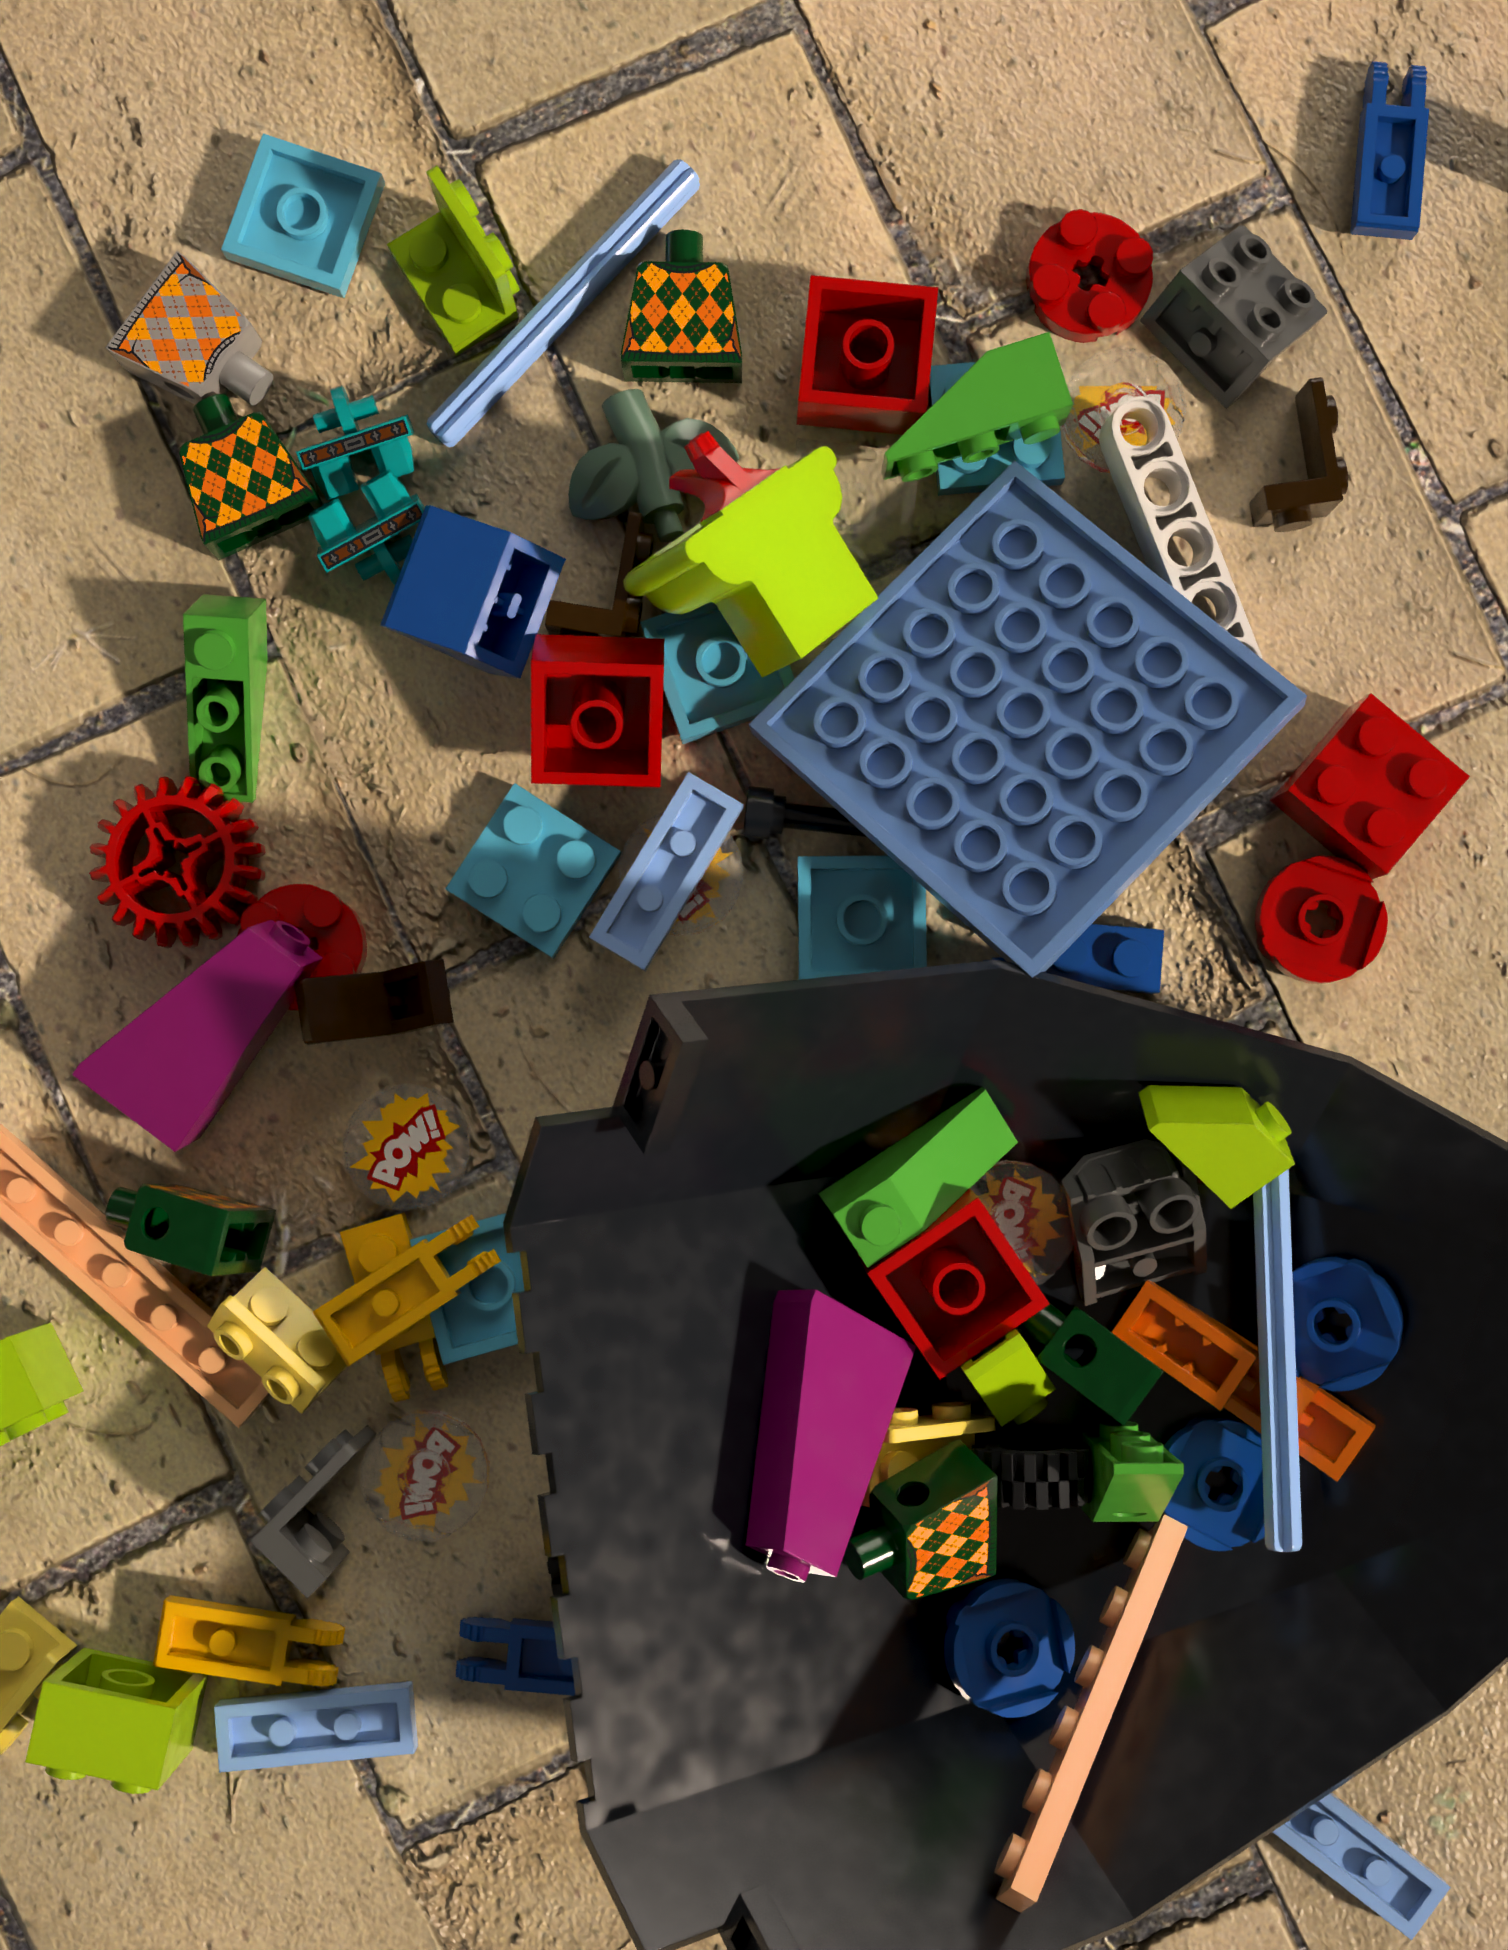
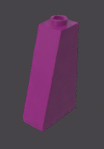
M269 920L248 927L83 1060L72 1075L176 1152L201 1138L296 999L295 982L310 978L323 958L308 947L310 944L309 938L298 928L287 922L277 921L275 923L273 920Z
M816 1289L778 1290L773 1303L746 1546L770 1557L767 1569L798 1582H806L808 1573L837 1577L916 1346Z

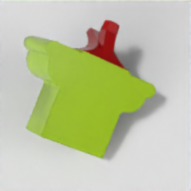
M709 431L699 434L690 440L689 444L684 446L695 469H680L669 477V489L694 495L704 502L705 512L702 519L694 527L636 566L624 579V588L630 595H645L653 606L666 613L685 614L709 602L715 603L761 677H765L802 659L878 599L877 594L833 524V519L841 509L842 493L840 483L833 470L837 464L836 456L829 447L821 446L789 466L785 465L782 468H742L719 446Z

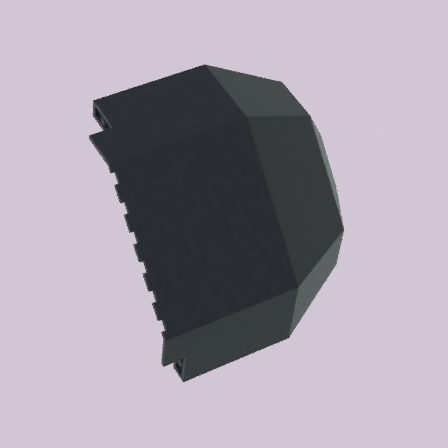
M1002 960L649 995L613 1106L535 1117L503 1221L507 1253L520 1252L524 1291L512 1293L519 1353L533 1354L537 1391L525 1394L532 1454H545L550 1492L537 1495L545 1556L548 1557L558 1556L563 1593L550 1596L558 1658L563 1660L571 1658L576 1695L563 1698L570 1759L577 1763L584 1761L588 1798L576 1801L579 1830L637 1950H676L716 1934H720L727 1950H1075L1132 1926L1448 1715L1508 1662V1142L1351 1056L1045 972H1040L1032 978L1016 964ZM1148 1085L1242 1087L1260 1106L1267 1101L1275 1106L1291 1129V1134L1286 1137V1141L1295 1165L1289 1168L1292 1271L1309 1261L1325 1257H1338L1346 1260L1357 1259L1366 1262L1375 1273L1386 1280L1399 1300L1404 1322L1401 1347L1382 1375L1368 1385L1349 1391H1330L1324 1389L1375 1424L1376 1427L1338 1482L1299 1455L1302 1546L1299 1551L1276 1552L1268 1550L1265 1545V1537L1255 1543L1250 1541L1242 1546L1231 1547L1233 1550L1228 1551L1208 1550L1193 1544L1186 1538L1183 1539L1039 1898L1035 1904L1020 1913L996 1899L1004 1879L995 1873L997 1861L1010 1835L1014 1833L1021 1837L1031 1814L1030 1811L1022 1808L1025 1794L1039 1768L1046 1772L1049 1771L1058 1749L1048 1743L1052 1729L1066 1705L1072 1709L1075 1708L1083 1686L1074 1682L1078 1667L1091 1644L1097 1648L1100 1647L1108 1626L1099 1622L1103 1607L1116 1585L1124 1589L1132 1568L1123 1564L1128 1547L1139 1528L1148 1532L1157 1522H1092L1082 1510V1506H1070V1508L1066 1509L1048 1507V1510H1036L1035 1507H1026L1025 1510L1013 1509V1506L997 1507L996 1575L914 1600L903 1598L881 1572L862 1580L856 1579L850 1572L844 1557L837 1577L808 1573L806 1582H798L767 1569L770 1557L746 1546L773 1303L778 1290L816 1289L916 1346L866 1273L855 1254L856 1251L818 1193L983 1087L1018 1141L987 1172L999 1181L1002 1180L1004 1173L1012 1176L1014 1169L1024 1180L1041 1175L1042 1193L1054 1194L1051 1202L1056 1205V1213L1067 1214L1048 1222L1060 1236L1046 1240V1245L1042 1248L1045 1255L1032 1254L1033 1257L1031 1259L1035 1275H1030L1048 1302L1066 1316L1077 1306L1112 1332L1143 1286L1097 1298V1303L1084 1305L1079 1294L1075 1276L1073 1231L1067 1199L1062 1188V1180L1084 1155L1143 1139L1161 1142L1148 1129L1139 1097V1092ZM985 1174L970 1187L976 1195L989 1192ZM1196 1176L1206 1225L1207 1272L1199 1275H1194L1193 1272L1154 1283L1258 1346L1253 1194L1230 1209ZM1335 1307L1324 1308L1326 1317L1321 1322H1318L1320 1331L1322 1333L1333 1332L1338 1341L1347 1339L1346 1328L1352 1323L1347 1313L1339 1314ZM1016 1327L1015 1329L1021 1334L1037 1359L1044 1347ZM1075 1335L1067 1341L1064 1353L1080 1365H1085L1094 1357L1095 1347L1079 1335ZM916 1346L895 1408L918 1409V1416L932 1415L933 1403L968 1402L971 1403V1413L994 1416L960 1366L942 1379H939ZM1039 1362L1056 1390L1045 1396L1048 1405L1038 1415L1020 1425H1016L1012 1419L1004 1426H1001L995 1418L996 1431L974 1433L975 1443L986 1442V1440L992 1439L1004 1441V1438H1016L1018 1440H1026V1438L1046 1440L1051 1438L1059 1439V1441L1071 1440L1082 1443L1081 1432H1099L1100 1422L1117 1420ZM1164 1371L1128 1421L1138 1423V1431L1150 1433V1436L1157 1442L1162 1443L1164 1447L1173 1434L1184 1428L1190 1420L1196 1417H1230L1238 1420L1241 1419L1224 1407L1221 1411ZM1223 1466L1219 1472H1209L1205 1479V1482L1210 1486L1208 1498L1217 1500L1222 1492L1232 1495L1236 1491L1237 1484L1229 1478L1232 1470L1231 1467ZM861 1505L850 1539L870 1531V1507ZM996 1579H1017L1043 1590L1066 1611L1074 1632V1662L1070 1673L1064 1671L1059 1684L1053 1689L1058 1694L1049 1705L1036 1713L1024 1717H1001L967 1701L954 1686L945 1664L944 1639L947 1631L946 1615L949 1608L955 1601L964 1599L976 1587ZM1009 1631L1001 1637V1642L997 1645V1655L1003 1657L1006 1664L1014 1662L1013 1651L1022 1647V1638L1010 1635Z

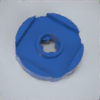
M1338 1257L1315 1259L1292 1271L1296 1376L1298 1378L1302 1376L1309 1382L1320 1384L1319 1388L1330 1391L1358 1389L1380 1377L1401 1347L1404 1327L1399 1300L1386 1280L1375 1273L1372 1267L1364 1261L1357 1259L1346 1260ZM1335 1307L1339 1314L1347 1313L1352 1323L1346 1328L1347 1339L1338 1341L1333 1332L1322 1333L1320 1331L1318 1322H1321L1326 1317L1324 1308Z
M1204 1416L1190 1420L1184 1428L1173 1434L1164 1445V1448L1184 1463V1475L1165 1508L1164 1514L1188 1526L1184 1538L1208 1550L1228 1551L1233 1550L1231 1547L1242 1546L1250 1541L1255 1543L1265 1537L1261 1433L1245 1422L1230 1417L1208 1418ZM1223 1466L1231 1467L1232 1470L1229 1478L1237 1484L1236 1491L1232 1495L1222 1492L1217 1500L1208 1498L1210 1486L1205 1482V1479L1209 1472H1219Z
M996 1579L976 1587L964 1599L955 1601L947 1612V1631L944 1639L945 1664L954 1686L967 1701L1006 1718L1028 1716L1050 1704L1058 1694L1053 1689L1059 1684L1064 1671L1070 1673L1075 1657V1638L1072 1624L1066 1611L1056 1600L1050 1598L1043 1590L1017 1579ZM1008 1631L1010 1635L1022 1638V1647L1013 1651L1014 1662L1006 1664L1005 1659L997 1655V1645L1001 1642V1637Z

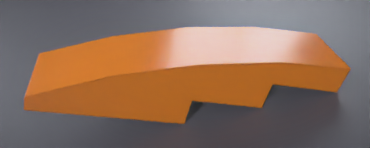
M1148 1279L1112 1333L1221 1411L1224 1407L1261 1433L1258 1346ZM1296 1376L1299 1455L1338 1482L1370 1437L1376 1425L1324 1389L1319 1388L1315 1383L1309 1382L1302 1376L1299 1378Z

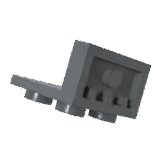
M1240 225L1182 268L1139 321L1227 409L1242 396L1276 357L1314 327L1327 314V309L1316 299L1311 287L1304 281L1297 279L1272 254L1269 245L1262 238L1252 234L1245 226Z
M368 1425L354 1437L344 1429L304 1467L313 1476L308 1483L299 1475L292 1483L280 1491L257 1515L266 1525L250 1541L306 1598L330 1576L350 1551L342 1544L345 1536L337 1524L322 1512H317L313 1515L305 1506L376 1435Z

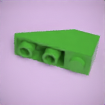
M1050 332L987 351L885 452L881 469L883 479L887 480L901 476L903 482L919 480L936 472L938 464L962 457L964 463H973L997 453L1000 450L999 445L1020 438L1023 439L1024 444H1034L1058 434L1061 431L1060 426L1064 425L1068 418L1073 402Z
M203 594L183 614L190 777L199 780L201 793L213 783L222 788L224 793L223 801L235 798L240 802L253 803L256 800L268 661L266 599Z
M1104 1421L1099 1423V1432H1081V1442L1088 1444L1091 1452V1502L1085 1503L1082 1506V1510L1092 1522H1158L1184 1475V1463L1164 1448L1162 1443L1153 1439L1150 1433L1138 1431V1423L1127 1421L1125 1426H1123L1118 1421Z

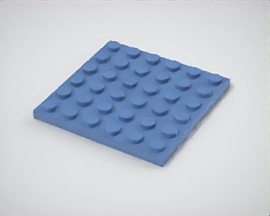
M1014 460L878 595V599L864 609L748 725L752 734L1003 959L1009 963L1016 964L1033 978L1040 972H1045L1305 706L1307 695Z

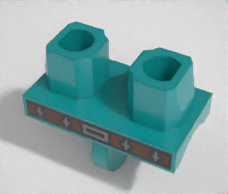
M343 385L330 389L335 408L313 414V419L319 433L342 426L345 435L296 452L302 470L311 468L315 481L327 500L360 489L349 455L370 448L380 474L390 469L396 477H400L415 471L412 446L408 436L414 433L408 414L360 430L358 420L379 414L375 399L371 395L350 402Z
M389 469L360 486L376 516L355 527L339 498L309 513V520L320 545L317 557L326 573L372 548L375 552L373 555L354 564L361 578L365 581L385 570L390 580L396 585L401 572L398 562L406 558L413 539L409 534L391 545H388L386 540L419 523L425 507L417 493L410 496L405 486Z

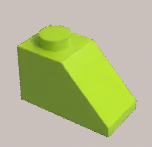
M1148 1085L1139 1092L1149 1131L1230 1209L1295 1165L1286 1141V1137L1291 1134V1129L1284 1117L1268 1101L1260 1106L1242 1087Z
M1013 1329L960 1366L1001 1426H1004L1012 1419L1016 1425L1032 1419L1048 1405L1045 1396L1056 1390L1033 1352L1016 1329Z

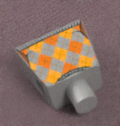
M176 251L105 347L129 373L195 405L212 395H226L229 390L250 405H256L265 397L273 382V374L252 360L262 344V340L252 324L178 251Z

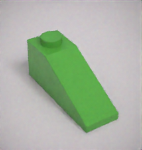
M981 1087L818 1194L867 1268H869L924 1232L1010 1151L1018 1141L986 1089Z

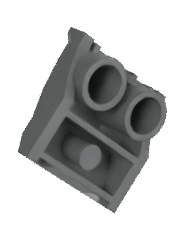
M1143 1139L1084 1155L1062 1180V1188L1067 1199L1073 1231L1075 1276L1079 1294L1085 1306L1097 1303V1298L1143 1286L1148 1279L1152 1282H1158L1193 1272L1194 1275L1207 1272L1206 1225L1201 1208L1196 1175L1162 1142Z

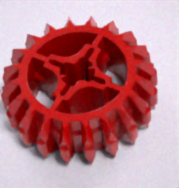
M167 776L160 777L157 783L156 797L147 786L143 784L134 786V796L137 805L133 806L122 799H117L113 801V807L122 817L116 824L105 819L98 822V828L102 832L110 834L108 844L94 843L89 848L92 854L105 858L106 865L95 867L89 874L92 880L110 882V885L100 892L97 899L100 904L105 906L119 904L113 913L112 921L119 926H126L134 921L132 927V936L134 938L146 941L155 932L157 945L171 948L176 941L177 935H179L183 946L194 948L198 946L200 940V928L211 940L216 941L222 938V928L218 920L220 917L232 925H240L242 915L233 907L238 900L249 905L257 902L258 897L253 892L244 888L247 879L256 882L264 881L265 871L249 866V860L265 855V846L255 842H244L254 835L259 827L256 821L250 818L237 821L242 814L244 805L235 798L222 803L224 793L221 787L212 783L201 793L199 780L186 776L178 790L171 778ZM178 813L201 814L214 825L217 832L207 837L199 833L184 839L179 829L171 826L167 816ZM146 832L150 843L149 853L141 863L133 867L137 845ZM175 849L189 855V857L181 862V867L184 871L181 875L168 871V868L176 863L173 854ZM222 851H224L225 864L223 874L218 886L211 894L206 882L207 871L213 863L223 858ZM172 886L178 897L186 899L190 910L174 914L161 913L146 902L141 892L149 888L158 891L164 887Z

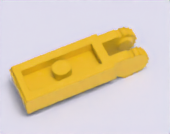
M405 1212L340 1232L354 1283L356 1284L411 1248L410 1240L413 1237ZM430 1314L374 1350L375 1355L380 1354L381 1365L387 1387L392 1399L396 1403L410 1399V1380L404 1368L399 1348L419 1342L424 1375L432 1390L443 1389L449 1385Z
M472 1214L428 1242L427 1239L420 1241L313 1311V1314L347 1367L461 1293L459 1288L501 1262L494 1249L489 1252L483 1251L469 1260L466 1267L450 1276L437 1254L451 1245H458L474 1234V1230L480 1227Z
M169 1595L163 1601L153 1665L155 1667L281 1686L283 1682L329 1687L330 1685L334 1686V1684H337L339 1667L321 1660L305 1658L289 1660L292 1641L325 1647L340 1645L341 1643L343 1644L345 1627L330 1621L326 1622L312 1618L296 1619L295 1614Z

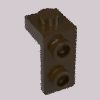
M1322 377L1308 379L1295 397L1308 479L1263 486L1249 503L1253 527L1273 524L1275 532H1289L1306 528L1312 525V518L1328 516L1343 500V495L1347 492V466L1343 457H1336L1333 434L1338 426L1337 405L1332 395L1326 396Z
M629 511L612 610L550 600L545 620V627L549 635L626 637L627 632L638 633L643 609V596L630 595L624 588V579L631 570L652 556L654 534L644 533L645 527L642 513Z
M444 959L422 961L382 972L305 978L296 981L294 985L302 1037L307 1045L405 1034L454 1023Z

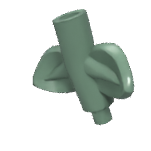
M628 389L618 392L607 398L603 402L602 408L619 444L608 443L594 448L579 459L570 480L568 493L570 511L572 516L581 519L603 520L618 516L635 503H638L639 511L643 516V522L654 524L660 542L673 541L684 533L678 518V514L684 510V504L680 491L669 489V477L680 469H695L684 446L689 444V441L699 434L709 431L719 446L735 462H738L740 457L731 441L713 425L702 420L685 418L671 423L661 431L642 390Z

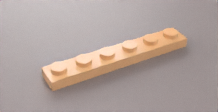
M0 1124V1218L236 1427L239 1428L244 1425L270 1394L265 1389L262 1377L243 1360H236L228 1356L218 1346L214 1339V1333L207 1327L215 1312L154 1258L127 1250L124 1246L125 1232L118 1226L108 1224L106 1216L6 1127Z
M1165 1514L1148 1532L1139 1528L1128 1547L1123 1564L1132 1568L1124 1589L1116 1585L1103 1607L1099 1622L1108 1626L1100 1647L1097 1648L1091 1644L1078 1667L1074 1682L1083 1686L1075 1708L1072 1709L1066 1705L1052 1729L1048 1743L1058 1749L1049 1771L1046 1772L1039 1768L1025 1794L1022 1808L1031 1812L1021 1837L1014 1833L1010 1835L997 1861L995 1873L1004 1879L996 1899L1020 1913L1035 1904L1039 1898L1188 1529V1526Z

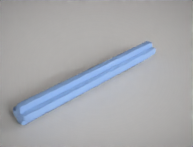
M681 159L674 160L428 418L427 426L435 438L449 448L454 447L699 190L700 178L686 162Z
M1288 1169L1253 1193L1265 1545L1268 1550L1276 1552L1299 1551L1302 1546Z

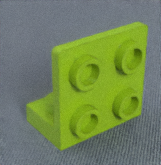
M438 165L426 171L440 212L389 242L387 246L392 257L450 348L458 356L519 318L513 295L519 292L520 288L510 271L513 268L510 257L493 232L487 236L485 235L483 228L476 218L479 211L460 179L449 184Z

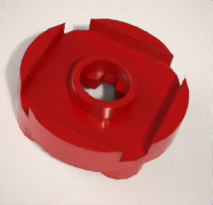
M1083 209L1072 210L1065 214L1060 222L1050 226L1039 238L1031 254L1026 271L1027 291L1029 289L1030 297L1035 304L1034 311L1040 322L1059 337L1079 343L1096 342L1098 337L1110 336L1115 332L1119 334L1128 329L1139 317L1152 289V261L1154 257L1151 246L1146 240L1140 238L1139 234L1131 226L1111 215L1097 212L1090 213ZM1089 264L1094 265L1100 269L1099 275L1106 280V285L1094 284L1089 291L1082 290L1078 286L1080 276L1073 270L1078 266L1086 268Z
M1315 856L1289 864L1267 882L1257 901L1255 928L1258 950L1283 974L1301 982L1325 984L1350 977L1371 963L1382 948L1388 926V914L1384 901L1380 902L1377 891L1371 885L1374 881L1366 871L1343 858ZM1319 903H1324L1329 906L1327 916L1336 920V927L1334 931H1322L1320 936L1317 937L1311 933V925L1305 922L1306 911H1314L1318 908Z
M290 884L269 891L256 903L249 905L243 911L240 919L241 927L237 936L248 927L273 920L275 923L277 921H284L299 930H303V933L309 939L316 938L318 950L313 951L323 959L310 978L361 973L367 957L365 930L357 913L338 895L311 884ZM296 999L288 1010L298 1011Z

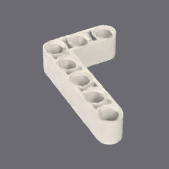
M1143 396L1129 398L1121 403L1102 425L1099 442L1147 567L1190 602H1192L1195 595H1202L1210 599L1216 609L1215 622L1262 659L1258 644L1167 413L1152 398ZM1122 419H1134L1143 425L1147 435L1146 445H1131L1123 438L1120 430ZM1146 478H1157L1166 484L1170 493V500L1167 506H1158L1148 500L1144 492ZM1170 537H1182L1188 541L1193 551V559L1190 566L1178 565L1171 559L1167 548Z

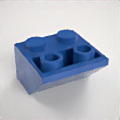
M426 505L380 626L489 674L520 679L533 647L535 635L539 631L566 559L512 532Z

